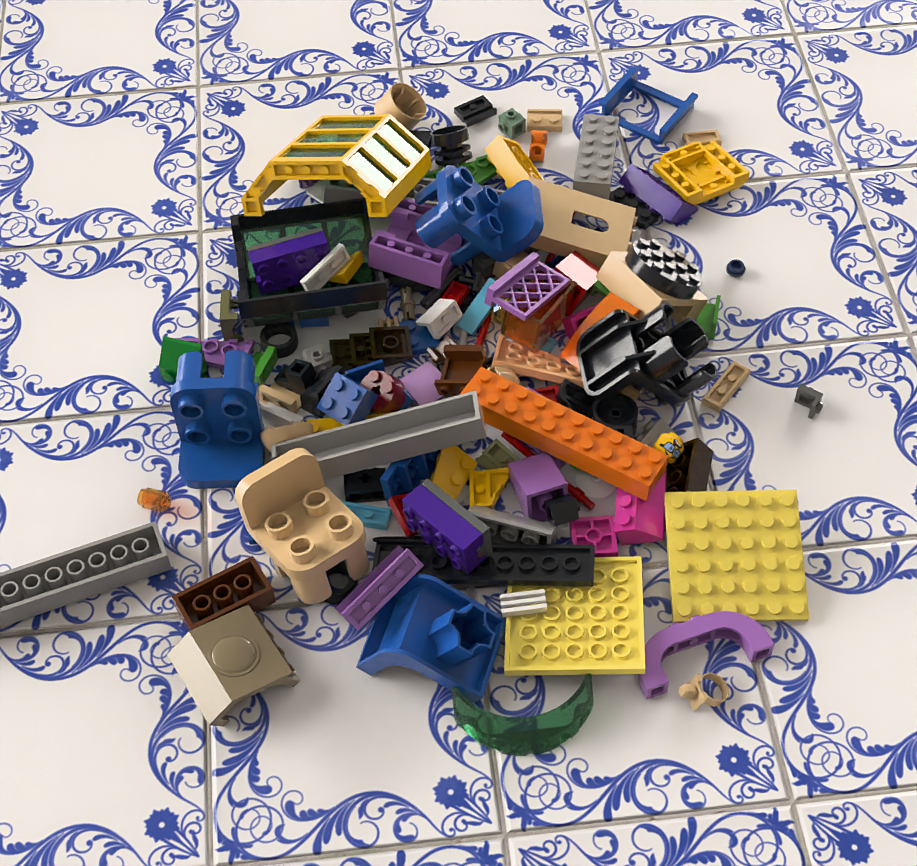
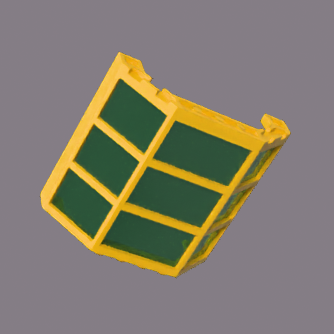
M390 114L322 115L267 163L263 171L241 198L244 216H263L265 214L263 202L287 180H346L350 185L353 184L361 191L360 194L366 198L369 217H388L432 168L430 149Z

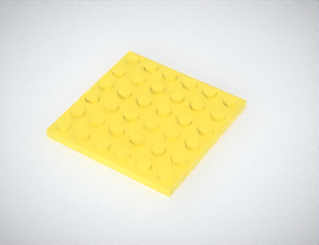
M797 490L664 493L672 624L686 622L696 615L703 616L718 611L737 612L752 618L756 622L809 620Z
M641 556L595 557L593 587L507 585V594L544 589L548 612L506 617L505 676L645 674Z

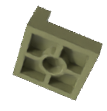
M221 290L219 320L224 341L238 339V342H243V337L235 334V327L238 322V313H235V309H239L238 299L232 298L230 290Z

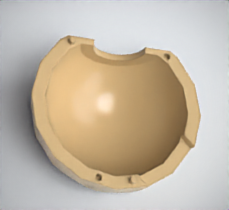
M294 422L292 425L277 428L270 426V428L260 433V439L271 453V445L313 434V424L309 422Z

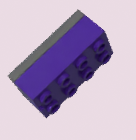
M322 227L247 247L261 295L301 284L300 281L330 253Z
M428 478L402 499L407 527L412 532L416 531L426 544L433 545L440 556H446L457 570H462L468 575L493 553L489 527Z

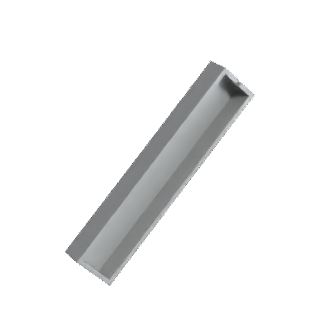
M472 391L271 445L273 461L292 449L304 448L317 459L323 480L479 440L486 438L487 434L483 410L477 392Z

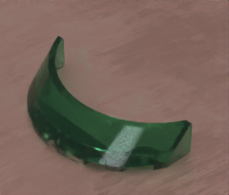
M586 673L578 690L562 705L546 713L530 717H506L488 712L469 701L457 687H452L455 722L475 739L476 743L485 748L489 747L501 751L502 754L527 756L528 754L546 753L558 748V745L569 738L572 739L587 720L594 705L592 674Z

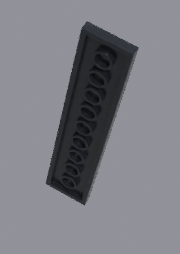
M376 542L372 566L373 571L399 545L404 551L409 549L424 565L416 574L430 575L447 584L593 587L595 545L492 544L493 553L467 575L464 571L457 570L446 556H440L436 548L431 544Z

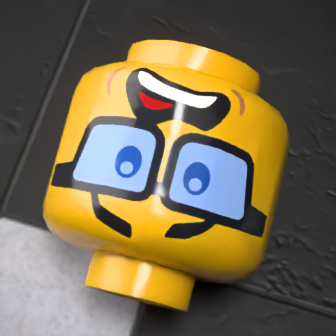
M672 432L661 434L652 447L668 455L667 463L670 464L674 463L684 451L683 440Z

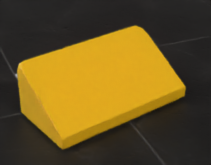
M362 251L349 255L351 259L330 279V282L347 284L364 262Z

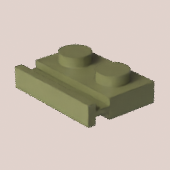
M496 438L482 452V455L475 460L483 469L490 470L507 468L508 463L520 459ZM508 479L504 488L507 487V484L510 482V479Z

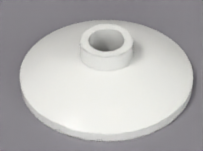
M579 470L576 474V487L584 491L585 496L588 498L604 499L612 495L617 488L583 470Z

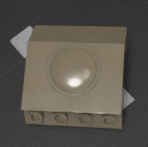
M249 604L190 630L167 654L207 723L213 726L224 727L230 721L226 714L237 703L273 685L295 687L300 682L296 675V669L287 661L284 651L277 646L273 634L264 626L262 617L258 613L253 612Z

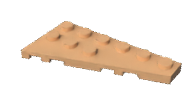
M499 334L491 367L506 366L519 376H530L540 381L548 380L558 385H561L563 380L567 379L584 388L580 369L571 363L570 365L561 362L562 358L535 347L525 348L521 345L522 342L517 340L514 343L505 340L506 336Z

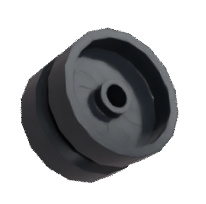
M617 393L607 400H597L594 403L592 420L605 426L632 425L633 437H635L639 409L631 397Z

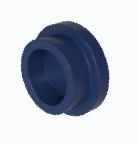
M738 259L731 260L726 267V272L732 277H741L746 270L744 263Z

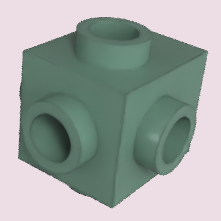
M511 108L499 115L498 129L513 140L525 133L526 119Z

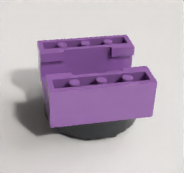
M404 198L390 213L391 220L387 231L378 229L369 243L368 266L381 270L384 277L394 286L404 287V289L410 287L412 292L428 291L433 288L441 289L448 274L455 268V264L450 261V255L464 246L467 241L456 233L438 247L431 248L421 240L417 233L416 220L433 208V206L426 204L418 205L415 201Z

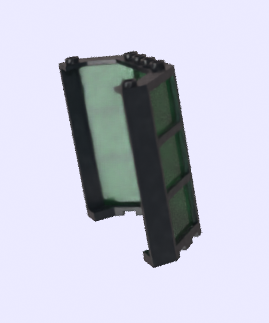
M366 198L265 211L263 216H244V214L230 216L240 291H237L240 318L244 328L385 309L386 301H388V279H384L381 270L368 266L369 243L372 240ZM322 227L330 252L339 243L345 246L349 255L362 251L364 262L347 284L330 282L329 280L318 290L305 291L302 284L261 295L247 247Z

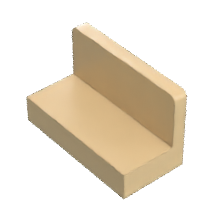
M274 383L270 387L261 384L259 387V400L261 403L267 405L270 402L295 414L301 409L300 395Z

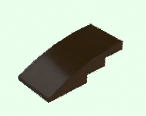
M408 326L369 327V333L349 334V339L329 340V350L333 359L331 367L341 366L343 374L347 370L380 359L383 360L384 367L413 359Z

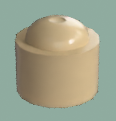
M401 82L395 83L377 101L374 107L375 115L390 114L407 130H412L424 118L427 111L425 101L420 93L410 85Z

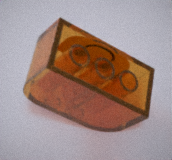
M539 270L536 274H545V273H544L543 271ZM531 279L528 283H534V280ZM570 279V284L526 321L505 310L501 335L535 352L540 351L562 325L561 319L567 316L573 301L577 282ZM538 280L539 283H548L547 280ZM552 280V283H561L558 280ZM527 289V292H537L536 289ZM540 289L541 292H550V289ZM515 298L516 301L525 302V298ZM529 298L530 302H539L538 298ZM517 307L524 313L528 311L527 308Z

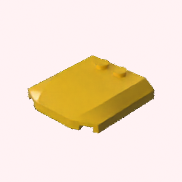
M710 141V144L702 145L701 142L690 143L664 153L658 163H653V171L686 202L693 205L742 187L750 176V172L715 141Z

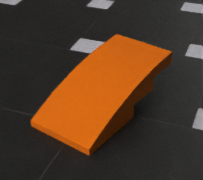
M610 292L582 322L565 346L560 357L580 369L576 346L583 332L614 310L623 309L636 318L641 310Z

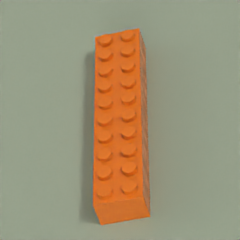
M480 367L460 393L461 395L472 391L477 392L486 424L647 501L666 471L668 455L483 367Z

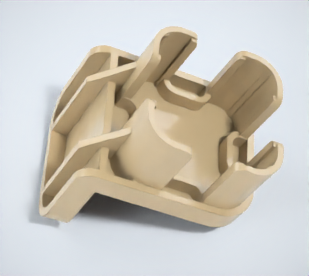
M304 448L292 449L250 473L239 482L235 490V499L247 531L271 557L277 575L281 579L286 576L290 577L294 592L302 602L317 604L331 596L332 590L326 571L345 560L349 576L353 580H358L368 572L370 563L364 546L366 533L363 523L325 486L318 461L308 450Z

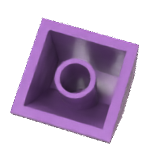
M544 452L508 463L509 479L524 516L541 522L548 521L544 501L568 494L567 482L550 454Z

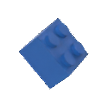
M336 372L316 408L341 424L348 425L365 420L379 395L351 378Z

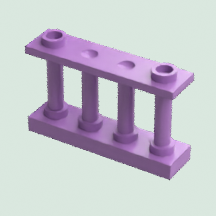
M398 545L335 609L359 631L424 565L409 549L404 551Z

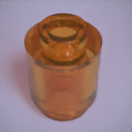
M149 487L146 489L142 488L138 494L137 503L142 508L163 513L166 509H169L171 497H169V493Z

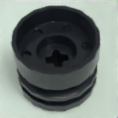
M449 126L430 133L432 146L441 147L433 152L435 156H438L435 158L437 165H456L473 157L472 152L468 151L471 149V145L463 144V142L469 139L467 126Z

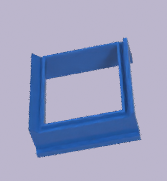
M632 66L599 102V105L602 106V115L614 116L611 114L612 111L632 89L675 106L678 109L661 127L659 135L619 118L620 127L662 145L666 137L691 109H694V102L698 98V94L692 92L685 101L637 81L638 68Z

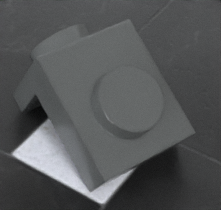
M800 384L794 402L809 408L808 418L812 419L815 413L819 414L823 408L824 403L821 402L823 393Z

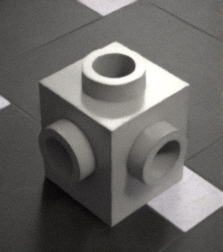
M321 344L302 351L304 361L312 363L316 372V378L323 370L332 368V356L329 352H325Z

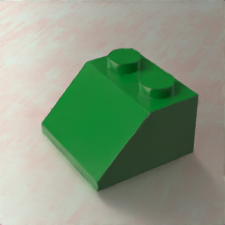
M164 336L158 366L162 380L176 383L179 357L188 352H200L202 354L201 378H204L208 369L202 344Z

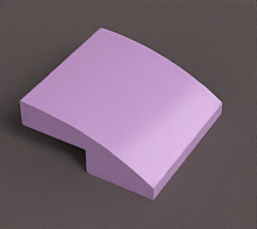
M428 361L400 379L405 386V390L415 400L416 406L435 402L445 397L438 394L434 385L435 380H440L442 373Z

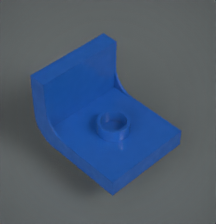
M415 574L376 613L356 668L372 676L389 666L407 667L474 703L483 699L506 627V618H502L498 613L436 577L426 574Z

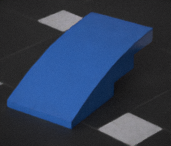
M440 450L392 462L380 478L386 502L393 496L412 492L421 480H426L427 478L430 480L432 473H434L437 464L435 462L437 455L440 454Z

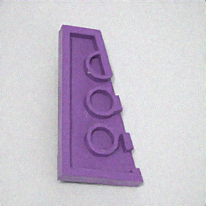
M175 338L202 344L207 366L224 370L225 354L227 351L239 350L251 355L255 346L254 339H247V342H238V339H229V341H218V339L200 341L199 338Z

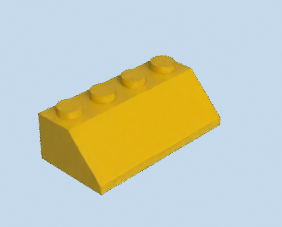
M498 135L484 149L488 155V161L497 168V174L505 180V185L508 189L521 180H528V177L545 181L518 142Z

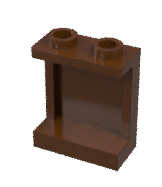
M444 345L445 364L440 380H435L434 382L439 395H460L480 367L485 368L488 357L483 345Z

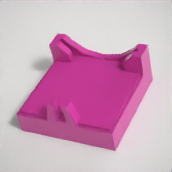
M613 515L580 517L578 520L569 522L571 545H595V557H618Z

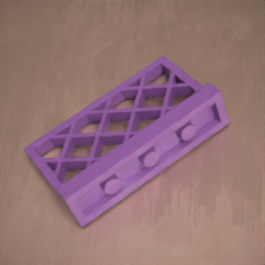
M532 252L487 288L484 303L490 307L497 304L523 321H526L570 284V279L538 261L540 255ZM539 269L545 274H536V270ZM533 279L534 283H525L524 280ZM538 280H547L548 283H539ZM552 280H558L561 283H552ZM519 288L522 289L523 292H513V289ZM527 289H536L537 292H527ZM540 289H550V292H541ZM501 298H511V301H504ZM515 298H525V302L516 301ZM529 298H538L539 302H530ZM517 307L527 308L528 311L524 313Z

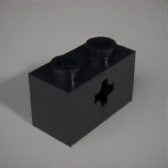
M374 467L343 475L346 501L353 503L386 501L380 482L386 467Z

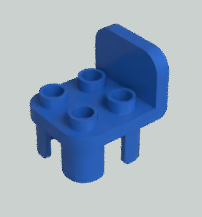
M448 165L437 173L436 179L416 193L414 201L418 205H422L427 200L432 202L438 198V204L416 220L417 233L426 245L436 248L456 233L469 241L450 255V261L457 266H462L481 252L486 253L497 262H505L533 244L539 238L544 226L540 190L529 180L519 181L498 196L492 187L486 186L483 188L475 182L472 174L465 167L460 166L456 168L455 166Z
M227 351L225 354L224 377L201 378L202 354L200 352L185 353L179 357L176 383L171 387L170 405L181 441L178 464L181 480L187 487L193 489L237 488L239 482L244 477L264 466L265 446L260 439V433L265 429L259 404V383H254V359L244 351Z

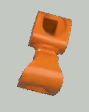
M531 130L532 144H530L529 159L531 161L544 162L548 131Z

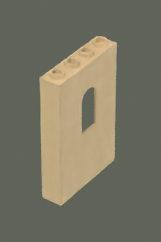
M528 177V180L540 190L544 222L539 238L530 247L563 257L569 256L576 250L600 268L611 251H629V247L632 246L629 240L632 239V234L635 232L632 227H635L638 218L635 216L636 208ZM577 212L603 220L607 223L608 230L599 232L572 224L573 213Z

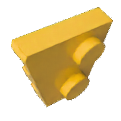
M508 467L469 472L470 508L473 505L494 508L509 479Z

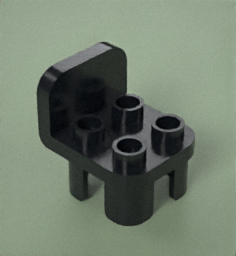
M667 302L661 303L640 319L623 309L614 310L583 332L577 342L576 354L584 389L588 395L597 400L604 401L631 384L637 390L644 388L650 391L663 405L670 403L679 407L691 399L693 392L717 377L716 366L712 363L706 364L688 377L685 370L688 366V360L707 348L709 344L707 335L703 328L692 318L684 319L664 334L655 330L654 327L674 312L673 306Z

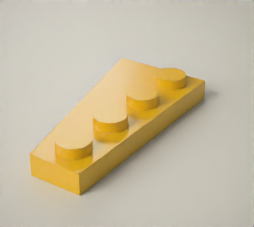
M458 446L441 449L440 454L437 455L435 462L437 464L430 481L456 500L470 477L469 472H473L478 463Z

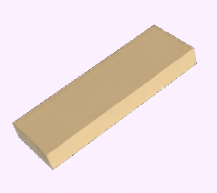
M733 361L702 398L701 404L719 413L750 375L751 370Z

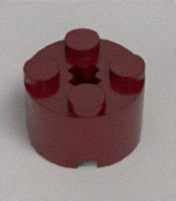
M372 370L361 382L362 386L379 395L370 411L377 414L397 412L402 408L406 395L404 394L405 386L400 379L384 371Z

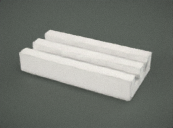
M544 589L500 595L502 618L548 612Z

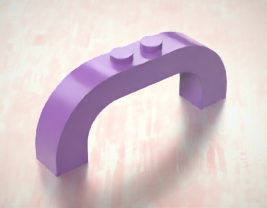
M731 611L712 612L703 616L696 615L686 622L671 624L668 628L657 632L645 644V674H638L639 685L646 700L667 693L669 680L662 668L661 663L672 654L715 639H729L739 644L746 653L750 663L771 656L775 644L767 631L758 622L746 615Z

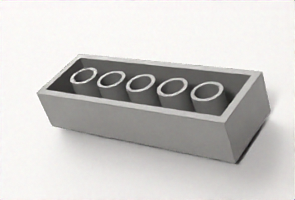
M584 114L573 190L609 200L619 117Z

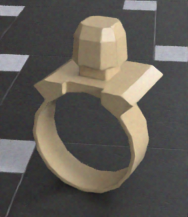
M697 673L687 684L682 685L678 690L682 698L689 699L691 708L694 711L702 703L713 707L719 706L729 695V688L722 677L714 673H705L703 676ZM702 679H709L715 682L722 692L723 699L715 700L702 691L700 683Z

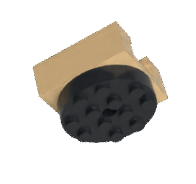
M640 238L633 243L628 252L611 251L596 275V278L611 293L641 310L638 315L639 319L661 303L667 302L673 306L674 312L670 317L677 324L686 318L696 320L709 300L698 290L703 283L702 276L698 272V266L685 259L686 256L682 252H675L663 246L655 239L649 241Z

